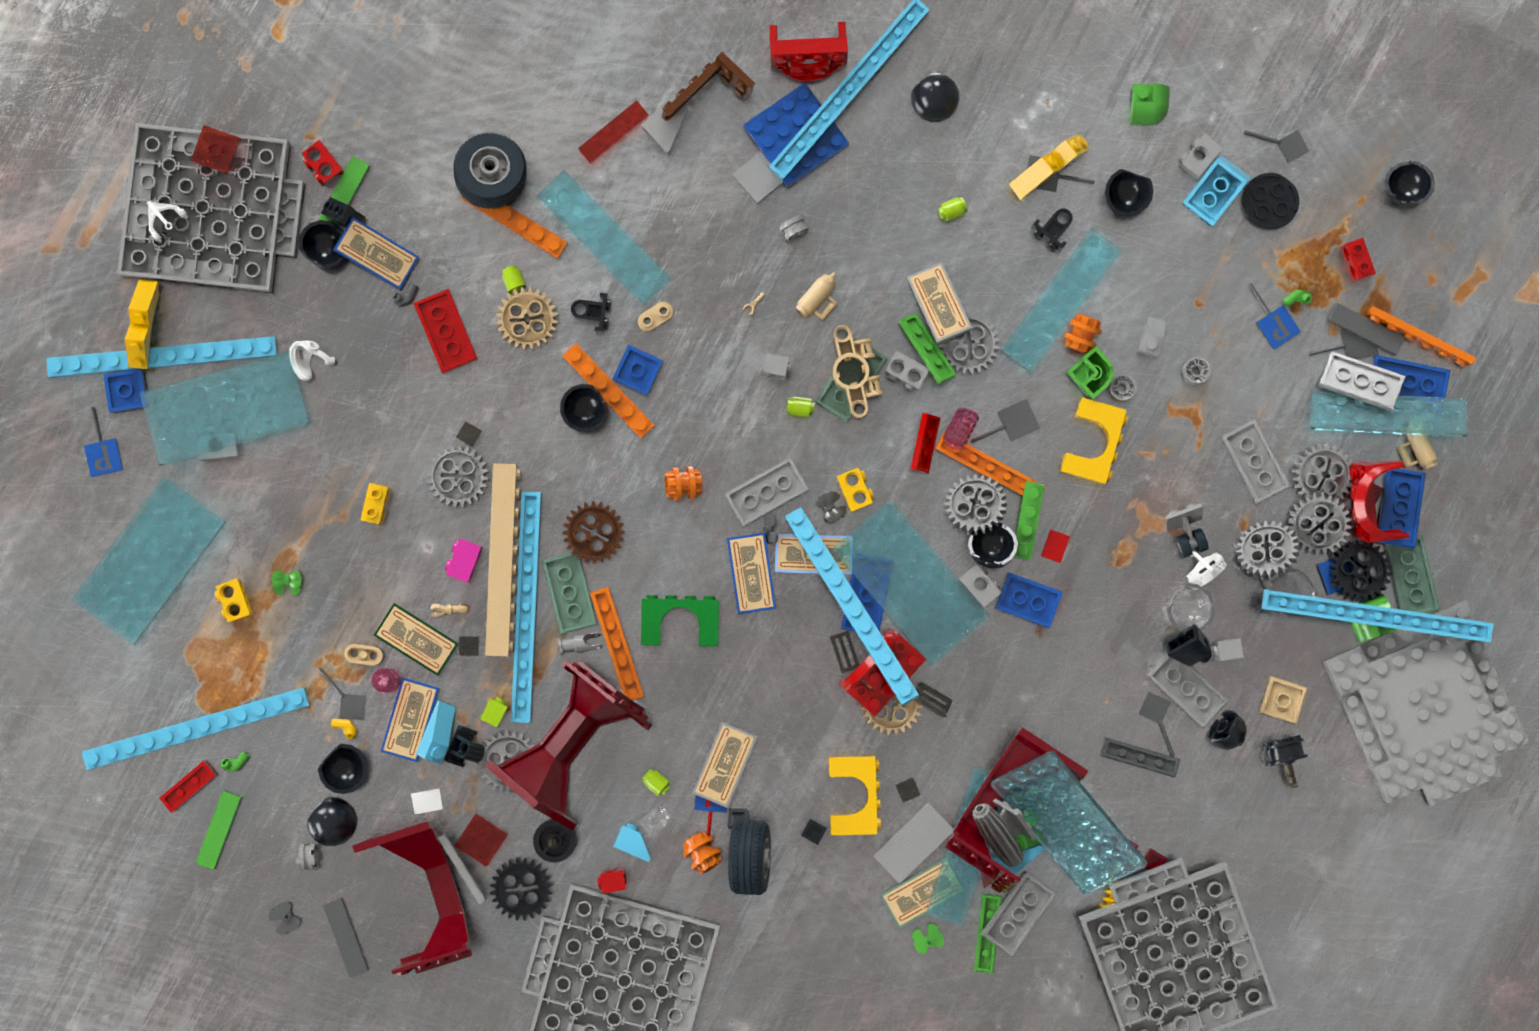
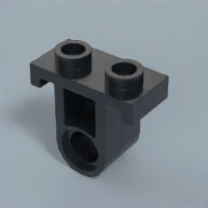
M332 197L325 202L321 214L329 217L344 228L347 227L352 217L362 223L366 218L354 210L353 207Z
M1059 209L1043 228L1039 225L1040 220L1037 219L1031 226L1032 232L1041 239L1043 237L1047 240V245L1054 251L1057 249L1061 251L1067 243L1065 241L1060 243L1058 239L1070 226L1073 216L1068 209ZM1064 215L1067 218V222L1062 224L1058 221L1057 217Z
M600 293V298L603 299V302L581 299L574 301L571 305V313L575 319L599 323V327L595 326L596 333H603L604 329L608 328L609 318H606V311L611 308V299H608L607 293ZM578 306H585L586 311L584 314L579 315L576 313V308Z
M458 725L444 761L460 767H464V759L479 763L484 756L485 749L482 744L472 740L474 735H477V731Z

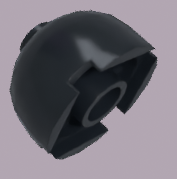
M1235 711L1224 712L1222 714L1224 717L1220 721L1216 719L1212 724L1208 737L1211 739L1210 742L1218 748L1230 750L1244 743L1247 726Z

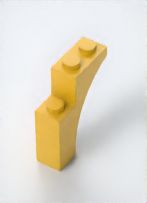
M1079 134L1065 140L1052 152L1041 157L1009 184L1019 199L1028 196L1065 166L1085 154L1089 150L1087 141L1082 136H1079Z
M138 280L128 308L130 325L125 336L128 367L148 369L151 329L160 296L158 281Z

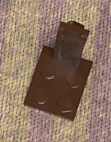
M721 52L712 64L709 62L702 69L703 73L699 77L695 75L688 83L689 86L686 89L682 88L676 94V99L673 102L668 101L663 106L662 118L665 121H669L716 74L720 75L723 83L729 84L733 88L734 93L738 97H743L745 100L751 96L755 82Z

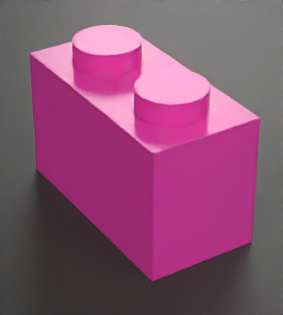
M460 538L458 542L455 541L451 551L454 553L452 560L448 559L445 566L446 575L470 583L483 547Z

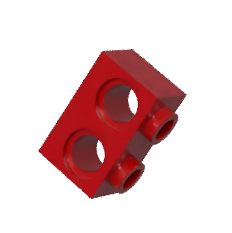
M320 140L301 153L304 156L303 163L308 169L313 168L316 172L313 176L320 184L324 183L326 186H329L344 173V170ZM317 152L320 153L319 160L312 161V155ZM325 168H332L329 176L323 175Z
M1364 238L1341 246L1353 283L1376 274Z
M625 868L601 872L600 877L597 878L599 890L602 889L603 894L626 890L628 883Z

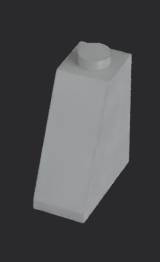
M674 94L668 101L673 102L676 99V95ZM665 102L641 124L642 129L667 156L671 154L688 114V108L686 107L688 103L669 121H665L662 118V108L667 103Z

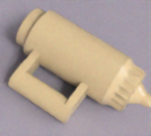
M836 273L831 275L824 274L818 278L797 302L798 305L795 308L807 318L814 313L819 319L824 321L838 305L829 296L836 285L834 282ZM827 298L830 303L819 314L816 309Z
M1410 418L1408 420L1409 427L1406 428L1409 442L1397 447L1405 467L1407 468L1419 463L1423 470L1437 465L1438 458L1425 428L1422 427L1421 423L1417 424ZM1411 445L1417 458L1416 461L1411 462L1405 446Z

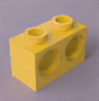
M856 468L836 477L851 513L873 504L872 499L875 498L871 488H866L864 482L867 481L863 470L859 471V468ZM851 475L858 478V483L855 486H851L847 482V478ZM858 493L864 494L865 502L857 503L854 498L855 495Z
M369 483L361 521L383 525L391 488Z
M237 578L215 586L217 590L215 591L217 601L222 604L223 609H221L224 620H227L228 623H233L253 615L241 579ZM228 587H232L234 590V594L230 598L225 594ZM238 605L240 613L235 616L232 614V607Z

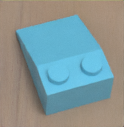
M1220 155L1183 204L1214 226L1250 181L1251 177L1223 155Z

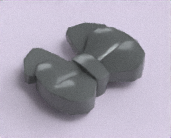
M834 491L822 494L816 500L817 506L823 508L825 512L824 520L828 523H833L841 517L843 518L847 512L845 506H834L833 503L840 498V495Z
M766 514L764 516L766 526H763V532L766 533V542L768 544H775L778 541V534L774 532L773 526L777 524V520L774 514Z
M289 902L278 904L269 913L270 921L282 919L283 922L276 929V932L282 935L297 929L301 924V919L292 915V905Z

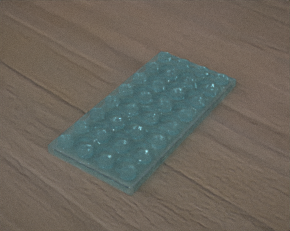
M282 352L140 392L159 466L308 425L309 421L297 377L289 357L290 352Z
M163 476L71 600L130 644L135 645L226 521L167 477Z
M891 499L832 548V551L931 666L990 617Z
M1053 750L992 780L991 786L1012 809L1017 808L1023 813V819L1032 826L1033 829L1031 831L1035 838L1084 895L1146 867L1147 861Z

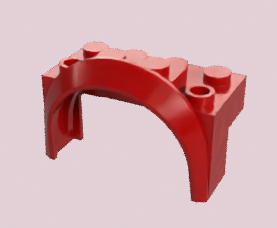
M838 22L839 37L778 40L777 25H769L771 68L781 70L785 75L799 81H816L831 75L838 67L847 64L846 22ZM813 59V60L816 61L817 63L804 64V63H801V62H805L806 60Z
M1389 460L1373 463L1362 461L1351 463L1349 475L1352 479V516L1356 523L1354 525V534L1357 536V539L1373 543L1409 538V533H1402L1401 529L1379 530L1375 505L1374 480L1384 472L1403 468V461Z
M887 628L883 638L891 651L898 656L896 659L908 678H910L926 661V658L899 633L891 628ZM870 655L847 678L841 679L839 682V686L874 717L895 695ZM861 679H863V680L871 687V689L868 688V687L861 681Z

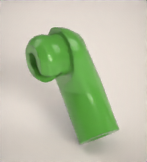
M1294 290L1282 301L1287 307H1290L1295 302L1309 304L1313 297L1307 291Z
M242 751L237 759H223L220 765L228 772L239 771L250 756Z

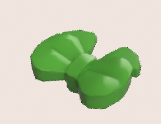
M281 570L274 571L272 575V589L276 594L282 595L285 585H289L293 596L302 590L301 572L294 570L290 574H284Z
M927 925L929 936L924 937L919 929L913 932L911 938L914 939V946L919 954H925L929 947L935 946L940 948L943 946L944 938L937 925Z

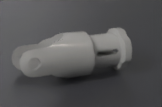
M601 633L575 635L569 639L558 638L560 655L572 651L578 653L601 649L603 647L601 644L588 645L585 643L591 638L600 637Z

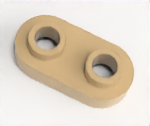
M660 302L642 313L638 318L640 329L650 332L670 320L673 316L672 306L667 302ZM662 308L667 309V313L664 315L660 313ZM646 318L651 320V323L648 325L644 324V319Z
M351 644L346 647L344 652L347 661L363 665H379L384 657L380 648L368 645ZM353 650L358 651L357 657L352 656ZM373 652L377 654V658L375 660L371 658V654Z

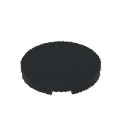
M1264 173L1256 176L1246 185L1241 197V207L1247 220L1255 227L1263 230H1277L1286 226L1295 217L1299 208V195L1295 185L1284 176H1281V174Z

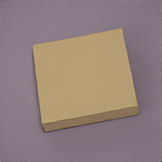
M1270 676L1259 713L1296 725L1308 688Z

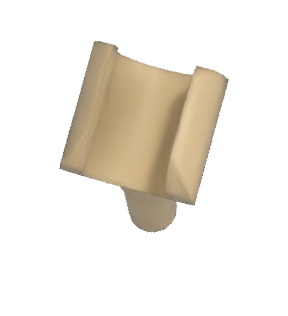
M761 292L751 304L744 305L743 311L747 306H751L752 311L748 315L754 314L755 307L765 294Z

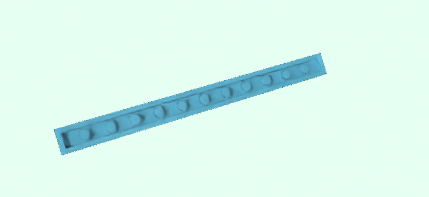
M912 0L771 163L769 169L782 180L786 178L930 10L919 0Z
M276 337L150 348L148 368L278 356ZM126 351L46 358L49 378L140 369L128 367Z
M521 492L511 722L531 723L541 492Z
M800 507L786 515L785 520L902 707L918 698L919 694L803 509Z
M1265 589L1261 609L1490 643L1494 623Z
M303 687L82 751L86 770H90L310 706L306 689Z

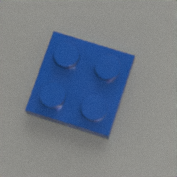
M628 345L612 380L648 395L663 360Z
M143 369L103 375L110 413L148 407Z

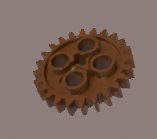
M592 501L589 507L584 502L583 509L578 505V512L571 510L570 512L573 517H566L569 524H563L567 528L566 531L562 532L563 535H567L563 542L570 543L566 549L573 548L571 555L579 554L577 560H580L583 556L585 557V563H587L589 558L592 559L593 564H595L596 558L602 563L604 556L609 560V553L616 554L614 548H621L617 542L624 541L619 536L625 533V531L619 530L624 523L617 522L620 516L614 517L613 515L616 510L609 512V505L602 508V502H600L597 507L595 502ZM586 515H592L595 518V522L589 525L585 522L584 518ZM581 523L590 530L596 528V533L608 538L609 541L606 542L597 535L591 537V532L579 527L578 524ZM609 524L612 528L611 533H603L601 530L602 525ZM578 531L584 532L586 535L585 540L578 541L575 538V533ZM593 541H600L602 549L594 550L592 547Z

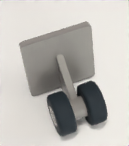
M1196 503L1190 504L1186 509L1171 511L1166 516V532L1183 526L1185 534L1176 537L1177 546L1183 558L1192 556V549L1197 548L1199 552L1209 549L1203 530L1199 528L1191 532L1189 526L1191 523L1202 520V503L1198 505Z

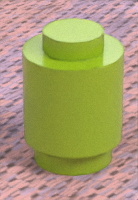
M962 197L940 204V209H938L941 219H945L947 222L963 216L968 211L966 202Z
M516 265L502 270V278L508 293H513L514 295V289L520 293L521 287H526L521 271L517 269Z
M793 396V398H788L786 413H791V416L809 418V414L814 412L815 403H811L809 398Z
M650 769L641 780L644 782V786L657 796L660 794L664 796L670 789L668 785L670 781L656 770Z

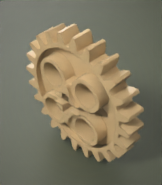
M521 287L520 293L514 289L513 296L507 293L508 300L501 299L504 306L498 305V309L502 312L496 313V316L501 318L496 321V324H502L498 331H505L502 337L506 338L509 336V344L514 340L515 347L521 343L523 349H525L526 344H529L530 348L533 349V343L540 347V340L546 343L545 336L552 337L550 330H556L552 323H558V320L553 318V316L558 315V313L552 311L556 307L555 304L549 305L552 300L551 297L546 300L544 299L546 296L545 292L539 295L538 288L535 292H532L531 287H529L528 291L525 292L524 288ZM534 302L540 304V309L536 312L531 311L529 308L530 304ZM514 305L521 307V312L517 315L512 314L510 311ZM528 313L530 317L539 314L544 315V317L530 318L529 322H526L525 319H520L514 322L510 321L511 318H523L525 316L524 314ZM540 321L543 323V328L535 330L532 327L533 323ZM521 324L524 326V331L516 333L513 330L514 326Z
M894 695L893 701L897 705L892 707L891 721L888 720V705L884 706L886 715L883 718L874 717L868 710H866L863 717L869 716L870 719L867 721V724L873 722L872 729H876L879 726V733H882L884 729H886L887 735L890 734L891 730L897 735L898 729H901L904 733V726L912 728L910 722L917 723L914 716L921 715L917 712V709L923 708V706L918 705L917 702L921 701L922 698L918 697L902 707ZM897 709L905 711V717L902 720L895 718V711Z

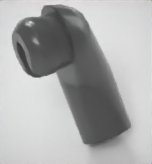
M410 283L406 292L395 293L392 296V301L399 306L411 303L418 286Z

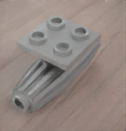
M996 798L993 800L1001 812L1000 815L988 804L977 805L972 815L986 843L993 853L1008 867L1018 866L1024 859V856L1015 836L1023 833L1033 840L1035 835L1031 831L1033 829L1032 826L1023 819L1024 815L1019 809H1012L1005 801L1002 803Z

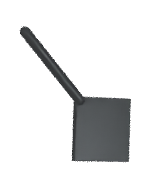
M1298 130L1280 140L1251 131H1244V134L1277 143L1287 162L1309 152Z
M319 667L318 671L341 696L339 718L364 720L366 695L343 694L323 669Z
M1148 692L1139 714L1159 723L1171 757H1174V752L1162 723L1171 702Z

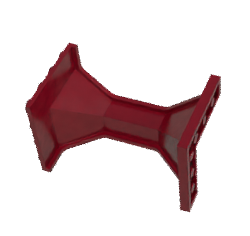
M565 660L561 667L573 674L570 702L565 711L538 745L500 765L489 760L485 767L534 809L574 830L577 823L569 818L566 813L571 763L596 730L603 725L631 718L648 731L652 724L647 721L649 717L643 713L645 708L619 692L582 661L571 664Z
M1022 727L986 777L960 818L945 848L980 870L984 889L991 884V888L996 892H1007L1019 883L1021 878L991 859L985 840L980 834L973 818V810L977 805L985 803L997 811L998 808L993 802L995 798L1002 802L1009 794L1049 782H1054L1069 791L1086 776L1088 770Z
M430 820L386 835H380L352 846L354 853L379 845L422 868L427 875L437 907L439 920L425 950L400 959L401 964L391 971L392 975L398 973V976L410 973L412 969H415L416 974L472 956L462 903L448 859Z

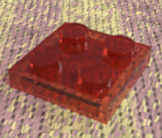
M203 125L190 161L228 175L241 138Z
M475 813L454 846L487 867L508 834Z

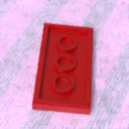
M449 289L413 303L442 374L478 360Z

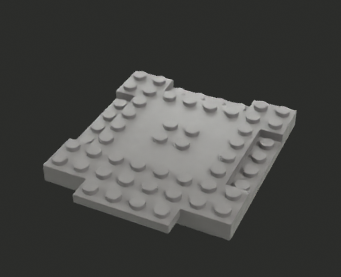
M136 123L117 274L125 277L188 282L272 293L276 255L295 257L304 181L286 179L290 142L286 139ZM149 201L177 205L181 209L183 208L188 216L187 219L185 217L182 218L173 209L161 211V215L173 224L172 229L167 230L165 224L156 215L154 228L162 237L161 243L156 241L149 231L147 204Z
M1466 600L1433 613L1434 615L1475 620ZM1397 629L1322 661L1385 803L1393 802L1422 789L1429 806H1433L1502 776L1494 757L1529 743L1483 641Z
M1176 859L1110 884L1109 888L1115 903L1079 916L1120 1031H1220L1278 1009L1229 868L1225 862L1188 875L1183 859Z
M571 884L561 921L542 916L521 992L539 997L530 1031H691L720 925Z

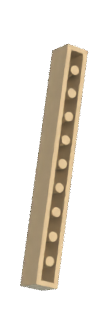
M493 463L485 656L510 657V653L514 652V641H511V634H514L515 622H512V614H515L516 604L512 603L513 595H516V584H513V576H517V564H514V557L518 556V545H515V538H518L519 526H515L516 518L519 519V507H516V500L520 499V488H517V480H521V469H518L517 464Z

